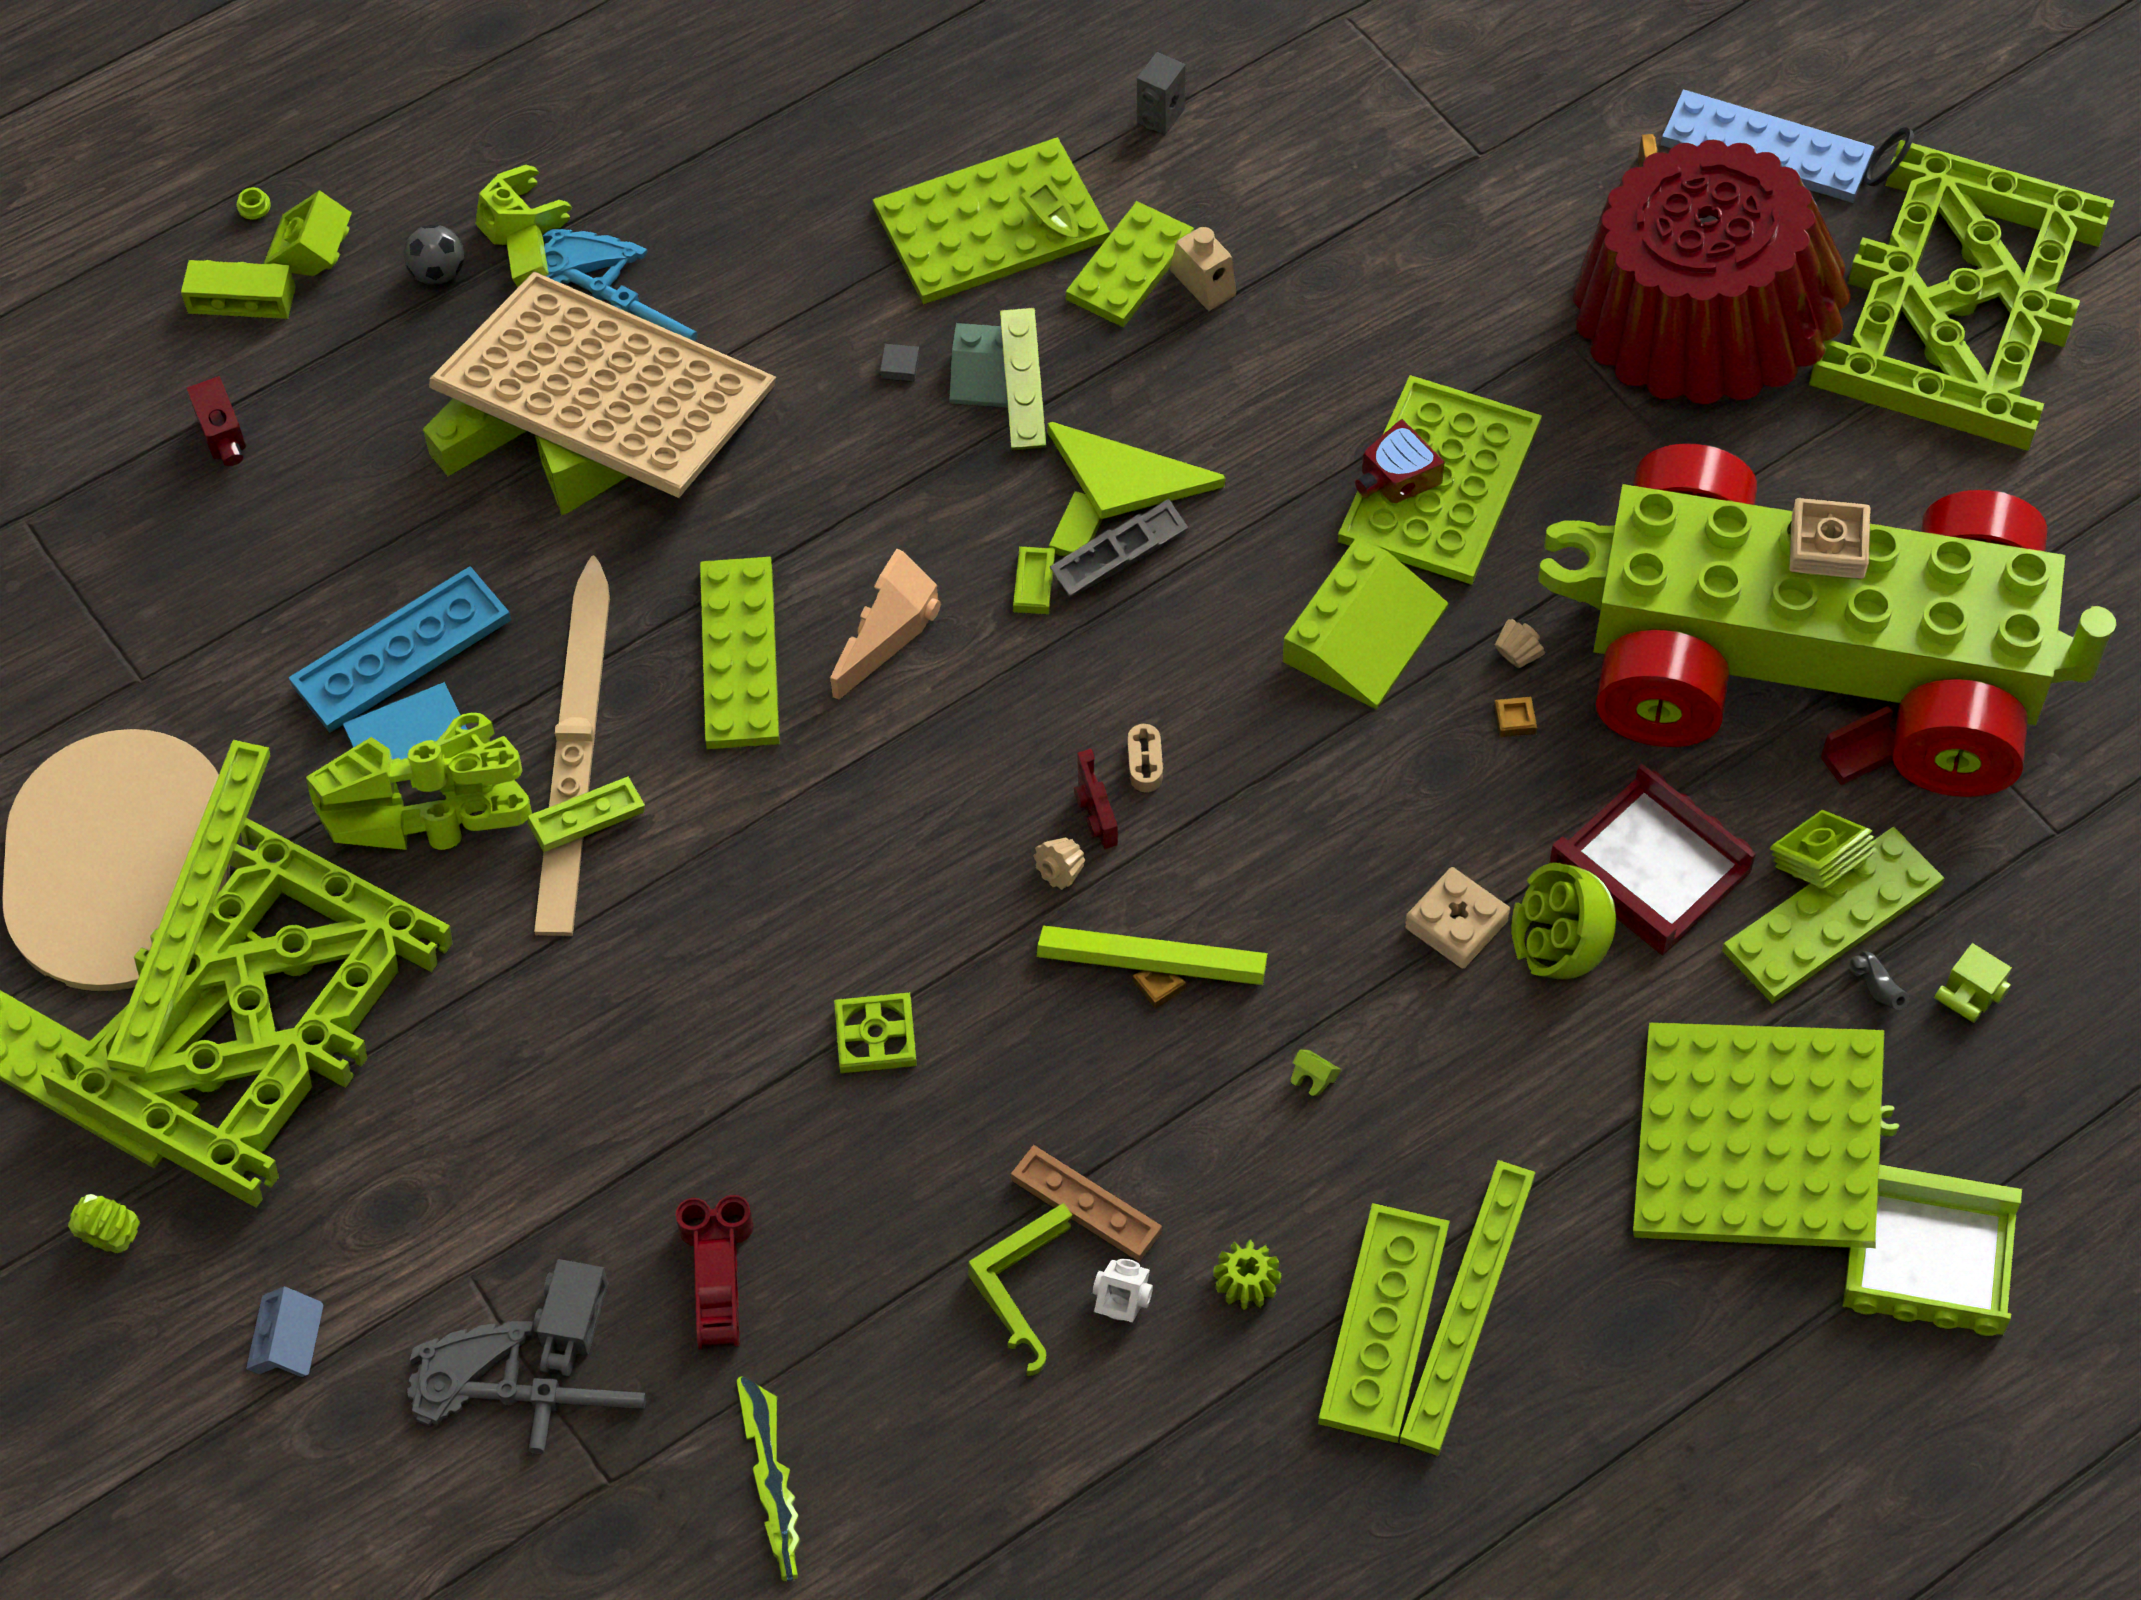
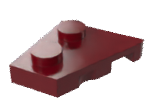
M1088 749L1077 753L1078 786L1074 787V794L1079 807H1086L1088 811L1087 824L1092 837H1099L1103 848L1107 849L1118 845V825L1103 781L1098 782L1094 773L1095 757L1093 751Z

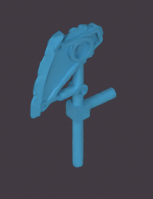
M550 229L543 235L544 242H548L544 246L549 273L546 277L559 283L568 284L573 282L592 292V296L598 300H607L611 302L612 306L690 340H696L698 335L696 331L640 303L638 293L622 285L618 290L610 287L621 274L620 270L627 263H632L637 258H644L648 252L646 248L631 242H621L620 239L612 236H597V233L586 231L573 232L572 230ZM610 267L602 277L592 278L585 274Z

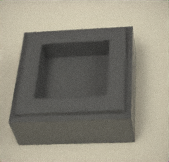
M885 344L880 369L881 378L915 381L920 355L919 347Z

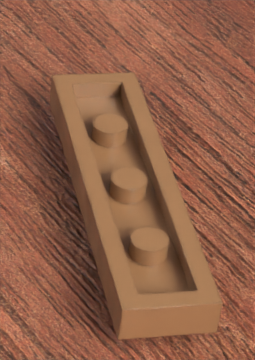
M1035 1145L1031 1147L1011 1173V1181L1054 1208L1064 1203L1073 1215L1072 1220L1138 1262L1143 1259L1162 1234V1226Z

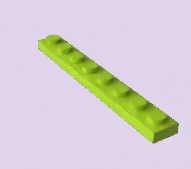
M1500 1160L1497 1161L1400 1437L1401 1444L1439 1456L1535 1178L1534 1171Z

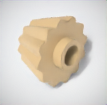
M1513 619L1506 621L1495 643L1499 653L1517 668H1521L1545 654L1544 648L1538 641L1540 636L1528 624L1524 623L1521 625Z
M1065 837L1047 841L1035 848L1036 854L1033 857L1037 862L1036 868L1041 872L1042 878L1049 881L1052 887L1057 886L1062 890L1066 886H1070L1084 867V852L1073 839L1069 840Z

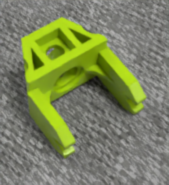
M523 165L499 173L479 193L475 224L493 244L507 245L506 236L534 224H537L542 234L550 229L561 228L570 220V216L566 212L570 211L572 206L566 201L557 200L530 209L519 197V195L528 193L537 185V181L533 177L538 175L539 171L535 167Z

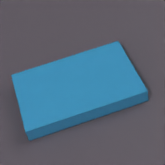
M445 682L347 721L343 723V726L353 748L372 737L390 749L392 760L396 758L401 760L408 757V751L414 745L426 740L436 742L446 731L453 719L460 716V713ZM466 725L461 727V729L468 730Z

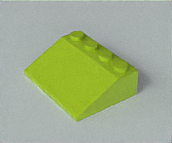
M1357 536L1284 637L1283 662L1377 710L1440 620L1449 603L1388 551Z

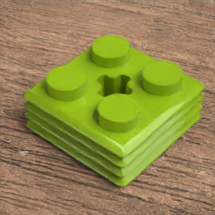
M1821 810L1774 843L1770 850L1774 851L1772 856L1776 857L1774 859V862L1778 863L1775 866L1776 868L1792 874L1795 878H1801L1817 885L1820 889H1829L1837 885L1839 878L1847 872L1862 867L1866 863V859L1877 851V848L1873 847L1876 842L1872 841L1874 836L1870 835L1871 829L1828 811Z

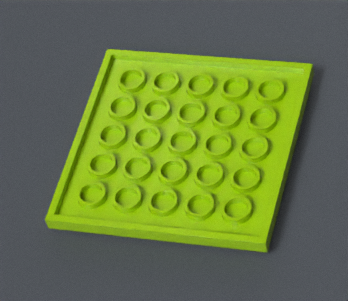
M1649 1023L1633 1226L1634 1238L1876 1249L1884 1030Z

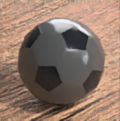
M422 226L414 231L405 243L403 251L405 266L416 280L427 285L448 283L457 276L463 266V245L459 237L452 230L444 226Z

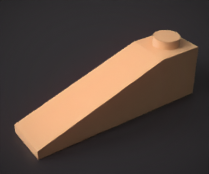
M896 549L874 586L879 592L872 608L865 606L860 615L861 621L858 628V637L849 638L830 677L832 695L836 699H841L923 631L929 620L933 621L938 615L941 602L938 600L937 584L899 549Z

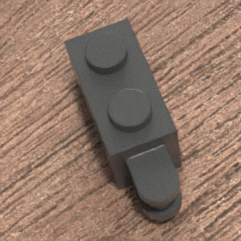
M558 1259L554 1273L549 1272L547 1274L544 1285V1295L547 1296L543 1309H537L533 1324V1330L537 1332L541 1346L544 1348L540 1362V1370L542 1372L554 1369L561 1371L564 1376H570L576 1355H589L609 1284L604 1267ZM555 1350L565 1351V1355L557 1354Z

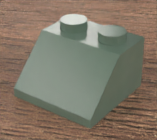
M956 323L951 361L950 403L1008 408L1001 326Z

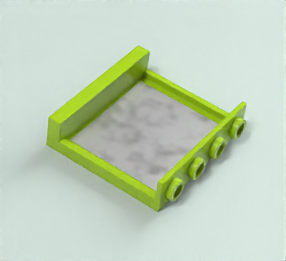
M1879 1165L1876 1249L1849 1247L1843 1307L1853 1308L1854 1311L1861 1314H1874L1877 1312L1893 1315L1894 1318L1901 1321L1922 1320L1933 1322L1936 1326L1945 1329L1956 1327L1973 1329L1976 1333L1985 1336L2004 1335L2011 1320V1313H2008L2016 1213L2021 1204L2022 1189Z

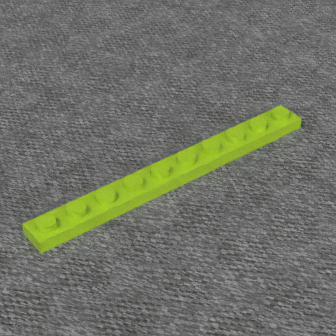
M237 740L232 741L108 1054L107 1062L109 1067L147 1075L270 758L269 747Z

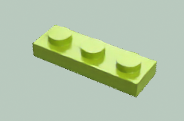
M628 776L528 815L527 824L543 852H546L644 813L645 804Z

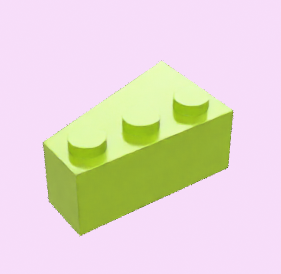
M454 398L423 428L429 454L447 476L526 432L522 428Z

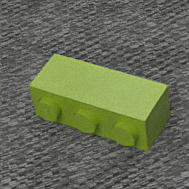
M189 260L181 294L188 314L288 319L296 286L289 265Z

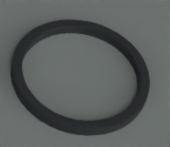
M1903 127L1897 130L1880 146L1865 171L1864 182L1871 187L1880 184L1899 166L1913 142L1914 133L1911 129ZM1907 134L1905 144L1894 162L1880 176L1871 180L1872 171L1884 151L1897 138Z

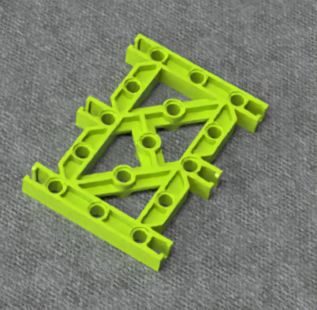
M1904 140L1899 141L1896 155L1893 157L1891 164L1901 152L1905 144ZM1912 143L1902 162L1887 178L1885 185L1907 192L1893 228L1889 245L1862 237L1858 254H1856L1852 264L1848 284L1868 289L1870 292L1855 328L1851 345L1832 340L1823 341L1825 354L1819 362L1813 365L1809 385L2029 451L2044 403L2020 397L2039 340L2065 347L2080 300L2056 294V290L2073 241L2076 240L2093 246H2100L2114 200ZM1940 212L1961 242L1963 258L1968 263L1978 266L1979 269H1956L1949 276V280L1927 287L1917 273V269L1937 215ZM1983 214L2040 230L2025 274L2000 240V226L1995 221L1986 219ZM1999 297L2010 312V316L1988 375L1964 341L1965 330L1959 322L1949 319L1947 315H1970L1975 311L1979 303ZM1901 312L1904 313L1926 345L1924 352L1926 359L1931 364L1940 366L1945 374L1885 356Z
M246 818L241 830L242 842L246 846L251 844L257 849L252 851L238 844L235 845L228 864L237 868V870L215 897L187 971L194 972L183 979L154 1056L195 1005L202 992L209 987L226 984L237 1040L216 1044L209 1040H200L190 1045L184 1052L153 1058L147 1075L109 1067L107 1057L124 1017V1011L98 1044L101 1057L100 1063L64 1044L56 1054V1059L61 1062L63 1071L67 1073L73 1071L77 1074L76 1078L72 1081L55 1074L53 1068L46 1066L41 1076L46 1092L257 1208L263 1200L260 1190L262 1182L256 1177L250 1182L242 1176L245 1171H251L266 1178L264 1185L270 1188L279 1178L275 1160L261 1152L265 1151L312 1088L309 1070H314L346 1088L354 1074L350 1072L348 1061L342 1059L340 1062L333 1057V1054L339 1052L355 1059V1063L359 1066H362L367 1060L364 1040L352 1033L399 972L396 955H400L432 972L437 966L435 951L437 944L440 945L439 951L445 954L452 945L450 925ZM281 859L279 862L270 863L271 860ZM337 892L344 893L340 896H331L332 894ZM281 893L338 922L310 929L299 925H288L281 928L275 936L244 942L248 933L255 928ZM232 914L238 915V916H236L235 918H232V919H226V918H225V917H227V916H229V915H232ZM398 926H407L406 929L395 930ZM157 928L150 936L152 943L158 931ZM425 938L432 942H430L428 945H425L424 943L420 942L419 939ZM143 947L134 956L139 976L149 953ZM293 948H300V949H301L300 951H298V952H296V953H289V952H288L289 950H291V949H293ZM347 958L295 1028L276 1032L264 976L284 972L291 976H301L309 972L314 965ZM357 982L365 983L363 986L360 987L351 986L352 984ZM250 1005L257 1006L253 1010H243L245 1007ZM312 1040H321V1041H322L321 1043H319V1044H317V1045H308V1044H307V1043H309V1042L312 1041ZM205 1063L213 1064L207 1069L198 1068ZM259 1074L218 1129L159 1097V1095L192 1088L202 1092H212L219 1089L225 1081ZM92 1088H103L99 1092L88 1093V1091H90ZM270 1098L278 1099L273 1104H262L265 1100ZM161 1122L168 1123L161 1129L152 1128L155 1124ZM224 1158L233 1159L226 1165L217 1164V1162Z

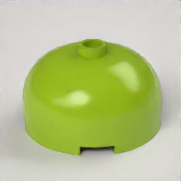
M1560 863L1543 865L1526 880L1530 886L1525 893L1522 904L1515 903L1511 934L1517 959L1520 960L1526 957L1531 974L1561 980L1577 978L1593 970L1606 956L1612 944L1616 928L1614 902L1605 884L1593 873L1579 867ZM1532 921L1553 925L1552 930L1540 927L1534 928L1527 938L1526 949L1524 942L1525 932ZM1533 957L1557 961L1558 963L1547 967L1536 961Z

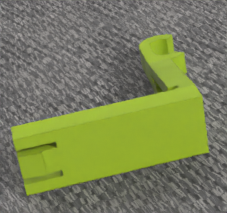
M1064 1203L968 1262V1276L1012 1334L1008 1341V1348L1015 1349L1017 1345L1026 1343L1038 1359L1034 1363L1028 1364L1027 1376L1038 1374L1044 1368L1046 1350L1027 1324L997 1277V1274L1071 1229L1068 1220L1073 1215Z

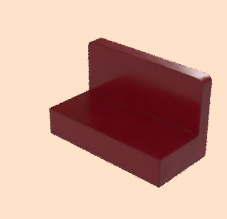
M1889 706L1827 735L1821 759L1840 785L1893 761L1896 735L1889 727L1893 714Z

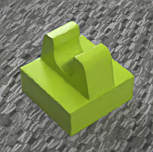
M1300 1049L1292 1062L1295 1064V1068L1291 1077V1083L1295 1086H1300L1306 1076H1310L1313 1080V1086L1309 1094L1318 1096L1330 1083L1336 1081L1342 1069L1310 1050Z

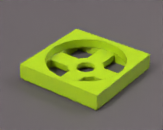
M910 992L834 1000L840 1073L917 1066ZM881 1007L894 1010L904 1020L888 1022L881 1015ZM866 1008V1018L861 1024L845 1026L855 1013ZM879 1026L883 1032L879 1037H871L868 1034L869 1028ZM906 1036L907 1042L898 1054L885 1055L884 1043L888 1038ZM863 1040L869 1044L870 1057L857 1058L847 1050L845 1042Z

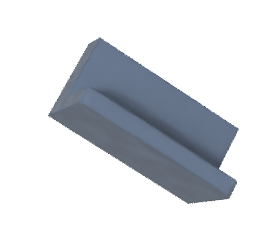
M285 1286L262 1295L246 1369L262 1374L278 1367L300 1377L308 1375L323 1303Z

